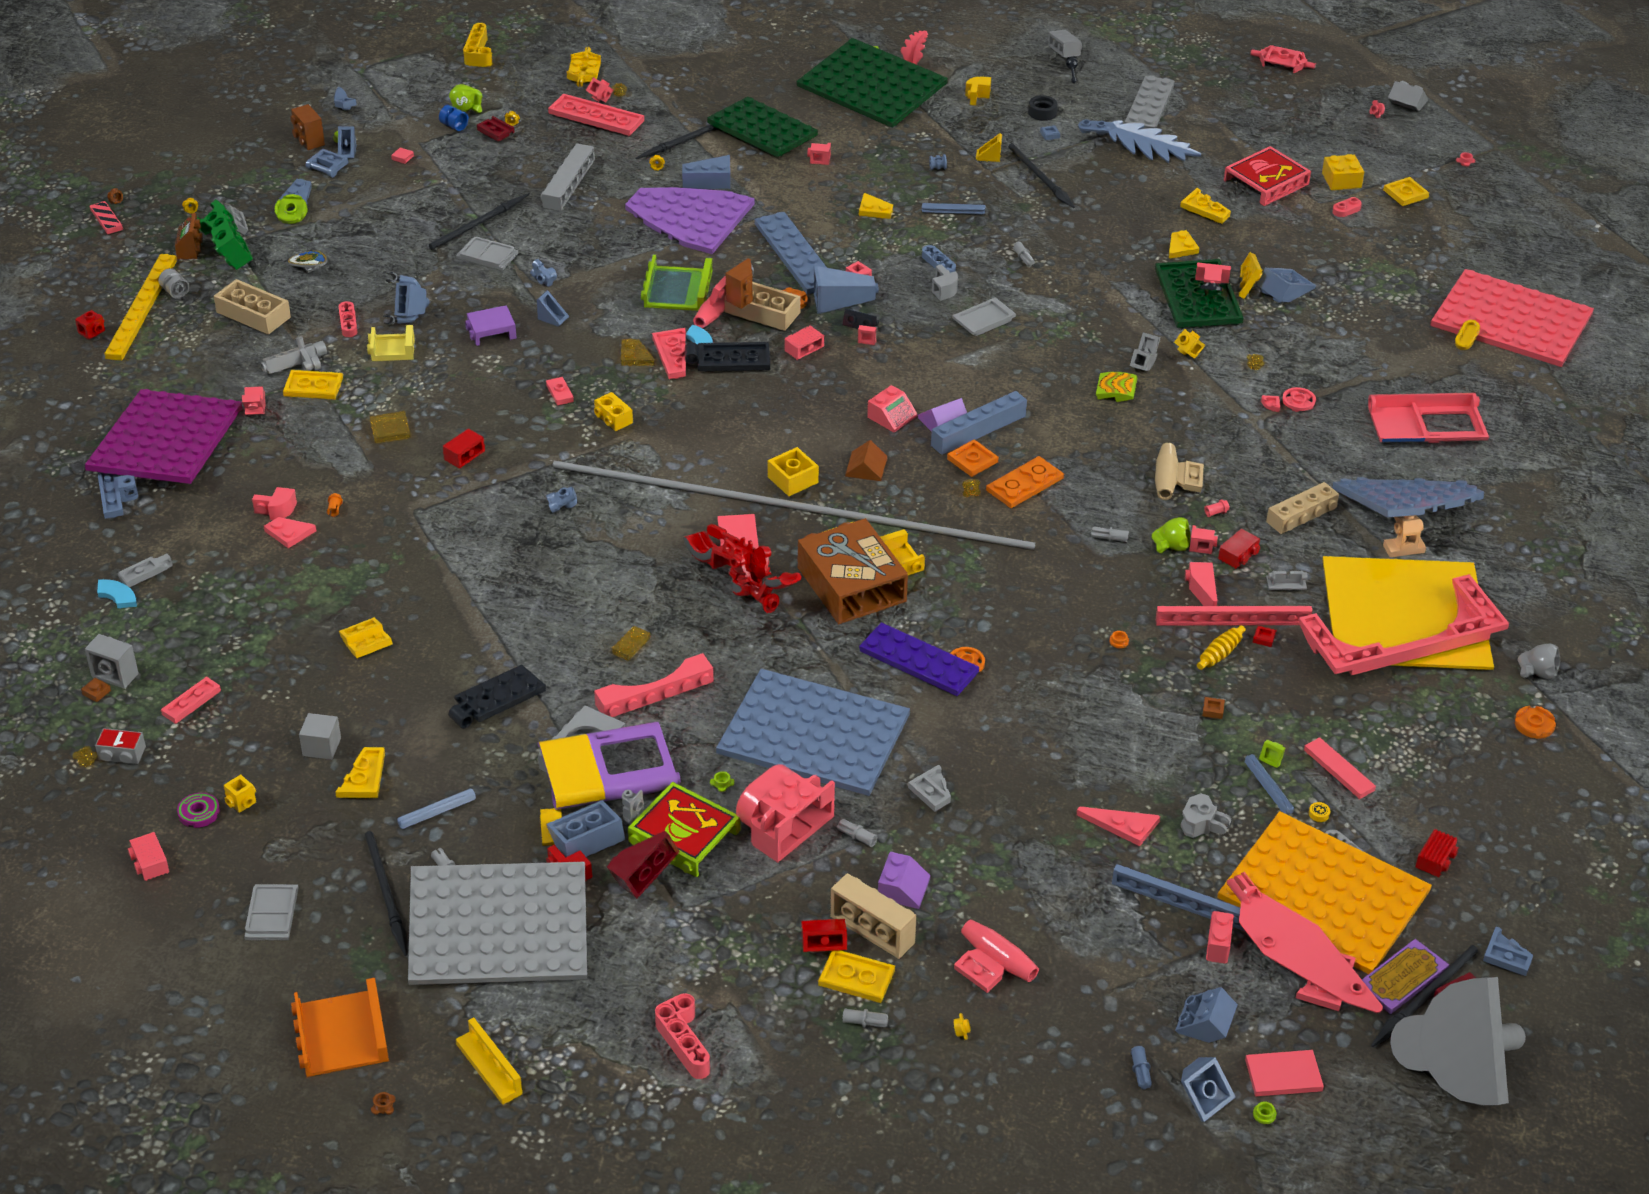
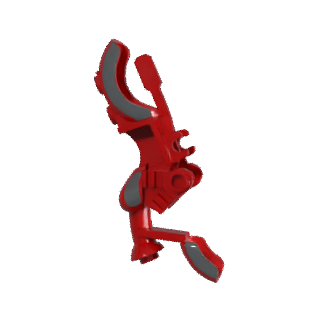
M715 524L708 525L707 532L701 531L683 537L686 547L697 560L710 564L713 569L730 565L731 568L728 574L732 577L733 593L736 596H753L762 604L764 611L767 613L774 612L779 605V596L771 593L773 589L786 588L801 580V575L798 572H784L778 578L776 576L767 578L763 584V578L771 574L769 572L770 567H768L771 549L768 546H759L756 549L753 547L751 540L746 544L745 537L738 539L727 533L726 529ZM709 535L719 540L723 539L724 544L722 546L715 545Z

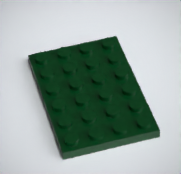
M745 97L707 117V123L776 157L818 136V130L812 126L800 122V120L781 113L762 102H758L752 97Z
M1220 259L1155 263V271L1177 328L1243 323L1244 317L1230 283L1218 284L1220 287H1223V291L1200 289V285H1204L1207 282L1195 280L1197 263L1222 265Z

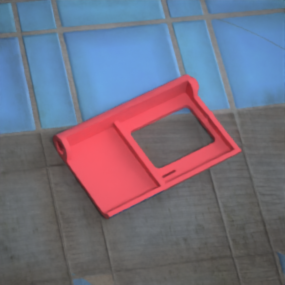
M1476 393L1369 395L1368 409L1380 442L1439 443V441H1488L1489 439L1477 408L1479 407L1480 399L1479 396H1476ZM1468 414L1475 431L1429 432L1421 415Z

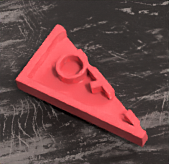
M1079 807L1076 814L1138 846L1145 841L1160 822V816L1089 807Z

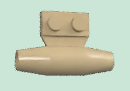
M1164 443L1156 460L1155 484L1158 497L1162 500L1170 499L1176 484L1185 490L1201 493L1204 464L1191 461L1178 463L1175 446L1172 443Z

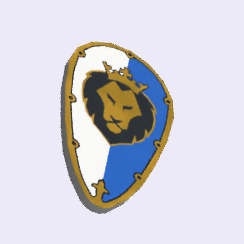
M315 250L297 254L288 260V264L303 267L307 273L317 270L319 266L327 263V257L322 252Z

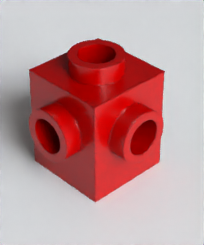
M93 310L75 319L78 333L88 340L105 331L104 318Z

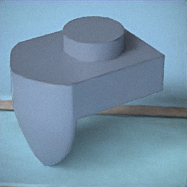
M341 87L336 89L334 95L335 107L349 110L352 106L357 105L356 99L348 98Z

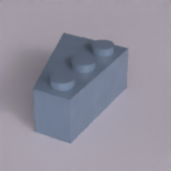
M730 155L682 164L683 188L731 189Z

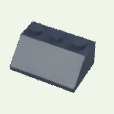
M603 800L546 824L556 847L565 857L581 851L587 857L625 840L621 818Z

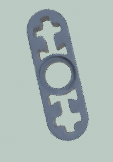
M926 245L922 248V258L935 269L936 266L942 264L950 273L956 271V264L935 246Z

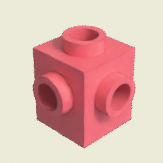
M593 77L586 91L592 94L591 98L598 102L602 100L606 103L614 89L610 88V83L605 80L599 81Z

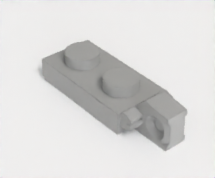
M168 554L158 558L151 556L117 574L123 584L131 587L167 570L173 564Z

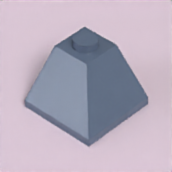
M1199 1057L1183 1069L1181 1082L1201 1122H1205L1235 1098L1216 1057Z

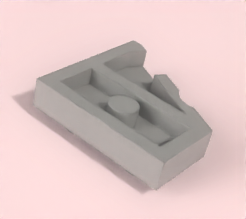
M940 765L908 782V788L934 812L951 802V795L946 788L947 784L942 776Z

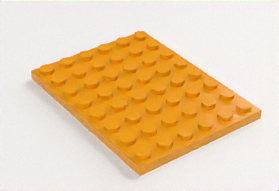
M1281 811L1278 812L1228 878V880L1234 879L1235 876L1245 872L1261 893L1318 925L1338 951L1355 957L1354 967L1367 974L1373 972L1380 965L1430 892L1432 886ZM1226 881L1219 890L1217 898L1241 908V901L1230 889Z

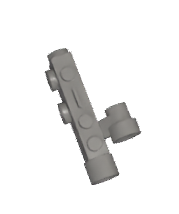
M297 337V348L264 358L263 362H261V368L264 373L267 372L268 374L278 373L295 365H302L304 371L320 370L321 363L318 356L327 354L326 346L323 341L305 345L303 337Z

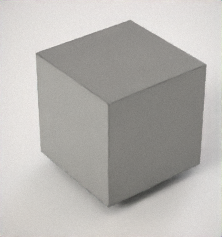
M308 713L299 733L303 756L333 759L341 740L337 716Z

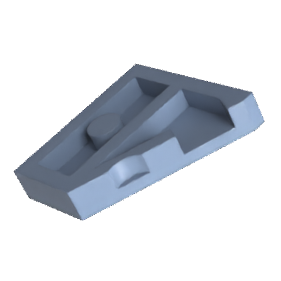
M1495 927L1483 961L1526 976L1533 955L1520 947L1519 943L1513 938L1508 940L1501 934L1502 929Z

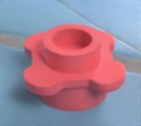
M1374 100L1369 112L1375 115L1376 118H1380L1385 111V106L1383 103H1378L1377 100Z
M1467 152L1461 153L1460 158L1456 159L1462 166H1470L1471 163H1475L1473 155Z

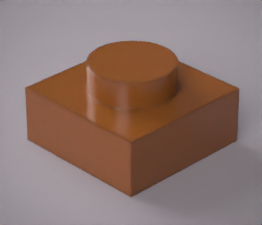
M94 678L81 688L82 695L98 702L111 691V688L107 683Z
M1205 697L1202 716L1222 719L1225 700Z

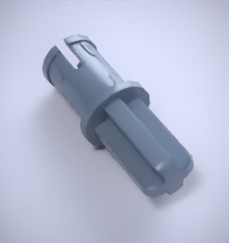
M1136 1046L1131 1049L1134 1064L1132 1070L1136 1073L1138 1086L1146 1090V1088H1150L1152 1085L1149 1073L1151 1066L1147 1062L1145 1048Z

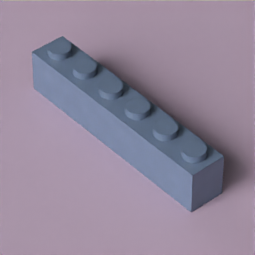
M1014 391L932 429L931 446L943 455L974 439L976 440L1026 416L1027 399L1017 391Z

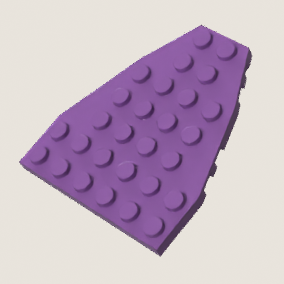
M677 187L639 188L625 204V210L632 213L637 219L642 218L643 223L660 234H668V238L671 240L674 238L679 240L680 245L713 254L753 207L755 199L746 195L721 190Z

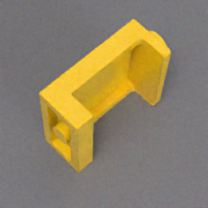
M905 529L880 536L908 575L924 571L925 557L923 554L917 555L909 545L908 533Z

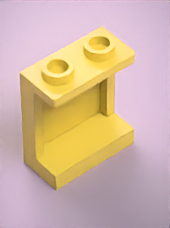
M406 325V334L377 335L375 327H371V334H368L369 344H367V352L371 354L372 361L414 360L415 337L413 325Z

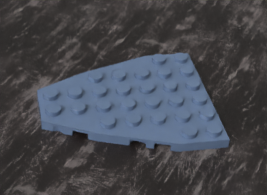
M1358 477L1357 480L1340 479V481L1333 482L1334 490L1386 517L1425 514V510L1436 512L1437 508L1449 509L1464 505L1465 502L1472 503L1484 497V491L1477 489L1475 485L1467 484V481L1463 480L1456 482L1428 481L1422 478H1415L1414 480H1375Z

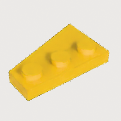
M1196 188L1183 199L1180 205L1181 208L1187 211L1194 212L1221 224L1231 214V211L1222 204L1210 200L1211 197L1209 195H1203L1199 188Z
M1249 252L1241 265L1240 277L1242 281L1239 287L1242 290L1239 292V296L1245 299L1254 283L1259 281L1262 276V269L1257 257Z
M364 747L353 764V769L345 776L342 786L336 790V798H378L385 757L384 747Z

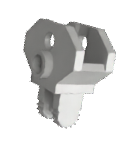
M1200 793L1189 798L1182 813L1184 818L1181 822V828L1186 836L1192 838L1202 834L1209 835L1210 831L1222 835L1226 833V825H1230L1231 818L1229 815L1217 811V806L1212 804L1208 795Z

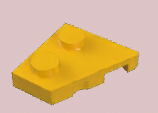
M864 193L859 208V216L891 219L893 204Z
M1187 230L1172 233L1169 251L1170 259L1199 254L1200 248Z

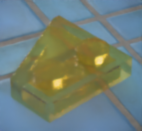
M622 339L621 366L654 365L653 356L639 339Z

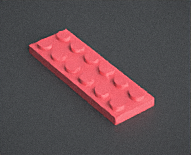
M562 94L548 108L549 114L557 117L567 118L628 136L644 122V115L567 94Z

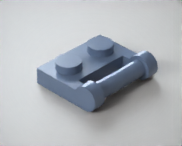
M322 149L307 160L306 168L318 170L333 178L349 162L345 156Z

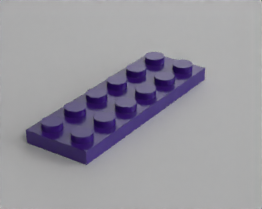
M882 622L859 646L860 652L955 696H958L979 673V666Z

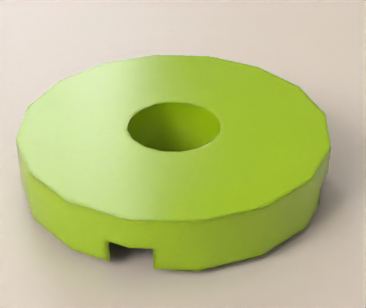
M295 194L283 196L275 205V214L278 220L286 224L300 222L308 212L305 200ZM289 207H295L294 210L287 211Z

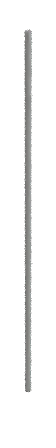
M560 461L553 462V468L856 520L866 518L868 522L1031 550L1035 549V542Z

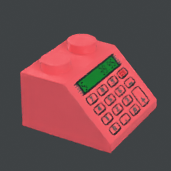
M892 385L868 401L867 418L894 433L917 417V412L905 392Z

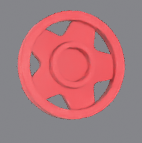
M1295 387L1286 390L1283 393L1282 400L1283 404L1292 409V411L1299 412L1313 409L1316 397L1308 389Z

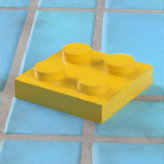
M1411 177L1386 184L1383 189L1402 206L1429 197V192Z

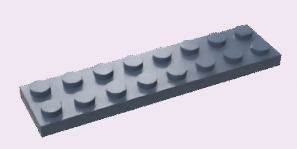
M778 212L773 215L756 218V227L807 295L814 293V266L827 267L785 212Z

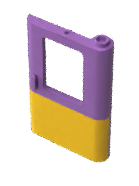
M659 722L538 742L552 787V801L555 810L593 804L601 800L621 799L622 793L625 790H631L635 794L642 790L644 795L664 791L672 782L676 784L681 783L679 772H675ZM645 738H654L656 740L663 766L610 775L607 772L600 749L601 746Z

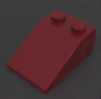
M663 831L622 850L611 859L607 868L619 886L638 899L680 851L670 835Z

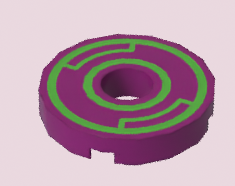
M208 793L188 795L178 804L177 813L179 821L185 826L193 825L194 828L204 827L213 823L217 819L218 813H220L218 799ZM196 809H203L200 812H194Z

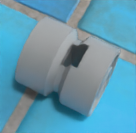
M166 269L160 274L158 279L160 286L173 298L179 299L188 293L189 283L175 269Z

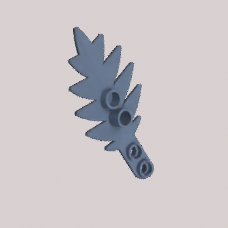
M1085 119L1078 124V128L1082 133H1090L1091 131L1100 135L1109 133L1114 142H1116L1117 135L1121 143L1132 154H1135V147L1138 146L1150 160H1153L1152 148L1167 163H1169V152L1182 161H1185V155L1201 157V153L1189 148V143L1174 141L1177 139L1176 135H1158L1162 132V129L1157 128L1142 129L1145 127L1144 123L1123 124L1121 120L1105 122Z

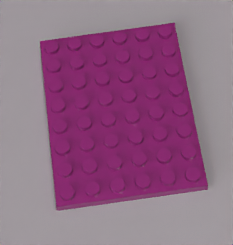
M140 389L85 463L86 471L131 475L134 477L191 484L241 411L242 402L232 399L224 400L215 397L207 398L199 395L191 396L182 393L175 394L165 391L158 392Z

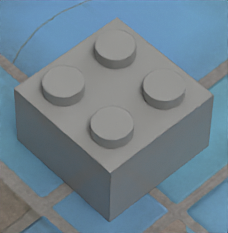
M98 634L85 648L93 678L125 689L139 674L133 647L129 643Z

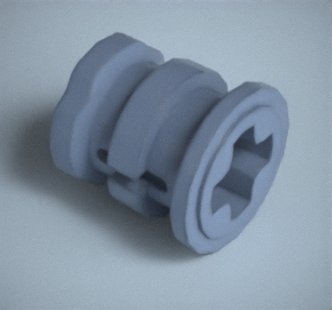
M943 154L942 157L940 155H936V157L930 156V169L943 168L946 170V155Z

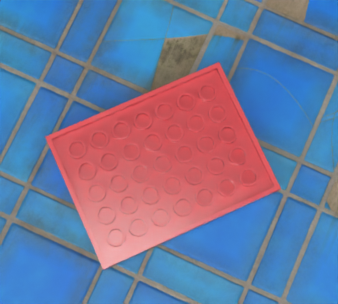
M1465 269L1431 320L1430 326L1458 334L1465 321L1475 320L1480 325V331L1475 340L1562 367L1592 316L1594 308Z

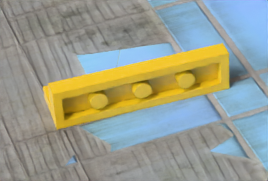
M473 1017L468 1020L469 1032L458 1037L456 1045L502 1105L522 1095L521 1077L476 1019Z

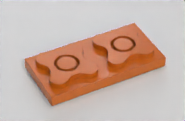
M1038 456L986 485V491L1009 508H1013L1064 479V473Z

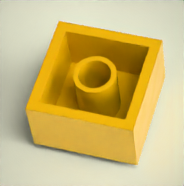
M1347 154L1324 157L1322 174L1331 190L1362 188L1364 170L1355 155Z
M798 447L768 460V478L788 496L818 483L819 466Z

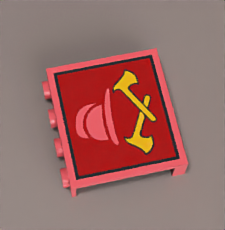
M1269 146L1225 167L1224 181L1226 182L1234 177L1239 178L1261 192L1260 204L1266 206L1309 185L1311 171Z

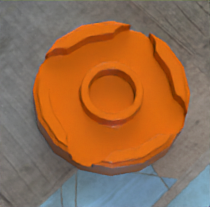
M1525 706L1519 709L1515 716L1514 724L1517 730L1530 738H1546L1555 730L1554 715L1542 707L1535 706V708H1530V706Z

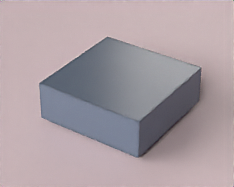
M1055 125L1040 128V133L1045 141L1060 138V132Z

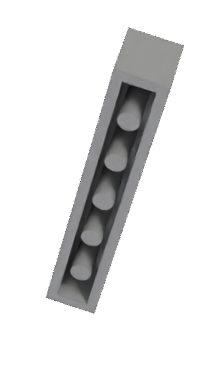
M576 143L574 148L570 150L568 157L564 159L557 173L553 175L552 180L541 193L543 208L559 211L563 209L595 161L594 146Z

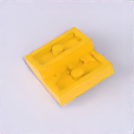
M375 617L339 631L344 643L356 658L392 645L391 637L383 631L382 624Z

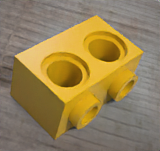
M610 392L594 400L595 415L614 431H618L633 423L632 409L614 393Z

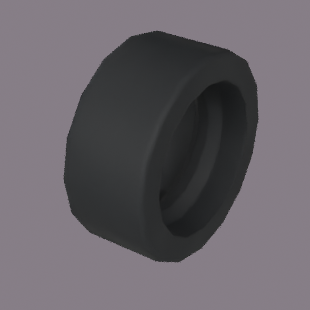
M1035 96L1029 101L1028 113L1031 118L1036 120H1051L1057 115L1058 103L1050 96Z

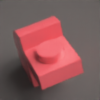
M245 387V395H242L245 415H261L265 413V391L263 387Z
M277 487L273 496L254 494L252 498L254 513L269 515L270 520L278 517L286 518L293 512L297 504L295 489Z

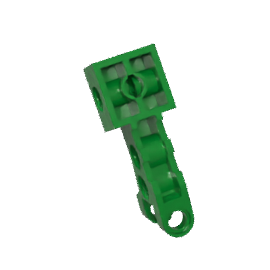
M215 199L210 205L213 210L205 218L200 219L201 228L199 230L204 235L212 233L213 237L211 239L216 245L215 249L220 256L223 254L229 266L232 265L238 270L253 258L246 241L236 231L238 229L237 225L232 223L234 217L226 210L224 205Z

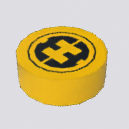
M1322 802L1313 803L1309 808V816L1316 822H1325L1330 816V808Z

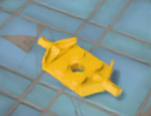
M586 47L584 52L571 54L567 79L577 82L576 85L578 87H582L585 82H591L593 77L597 79L601 55L592 53L590 47L588 49Z

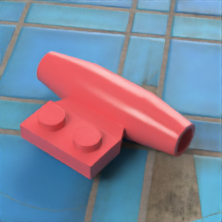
M725 276L713 288L711 296L700 306L693 319L694 325L704 328L724 312L726 295Z
M968 920L964 924L961 933L976 949L968 950L954 964L956 971L986 993L1002 980L1004 970L1027 982L1034 980L1039 972V968L1020 948L993 929L974 920Z

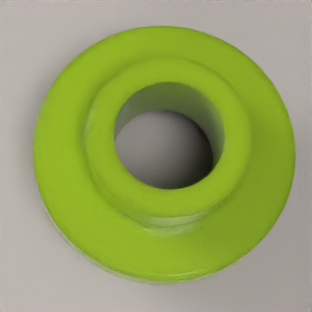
M1260 1102L1254 1107L1253 1116L1259 1123L1270 1124L1276 1119L1277 1113L1271 1103Z

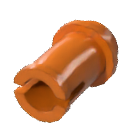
M333 493L328 497V515L330 514L332 517L338 516L339 507L343 502L341 495Z

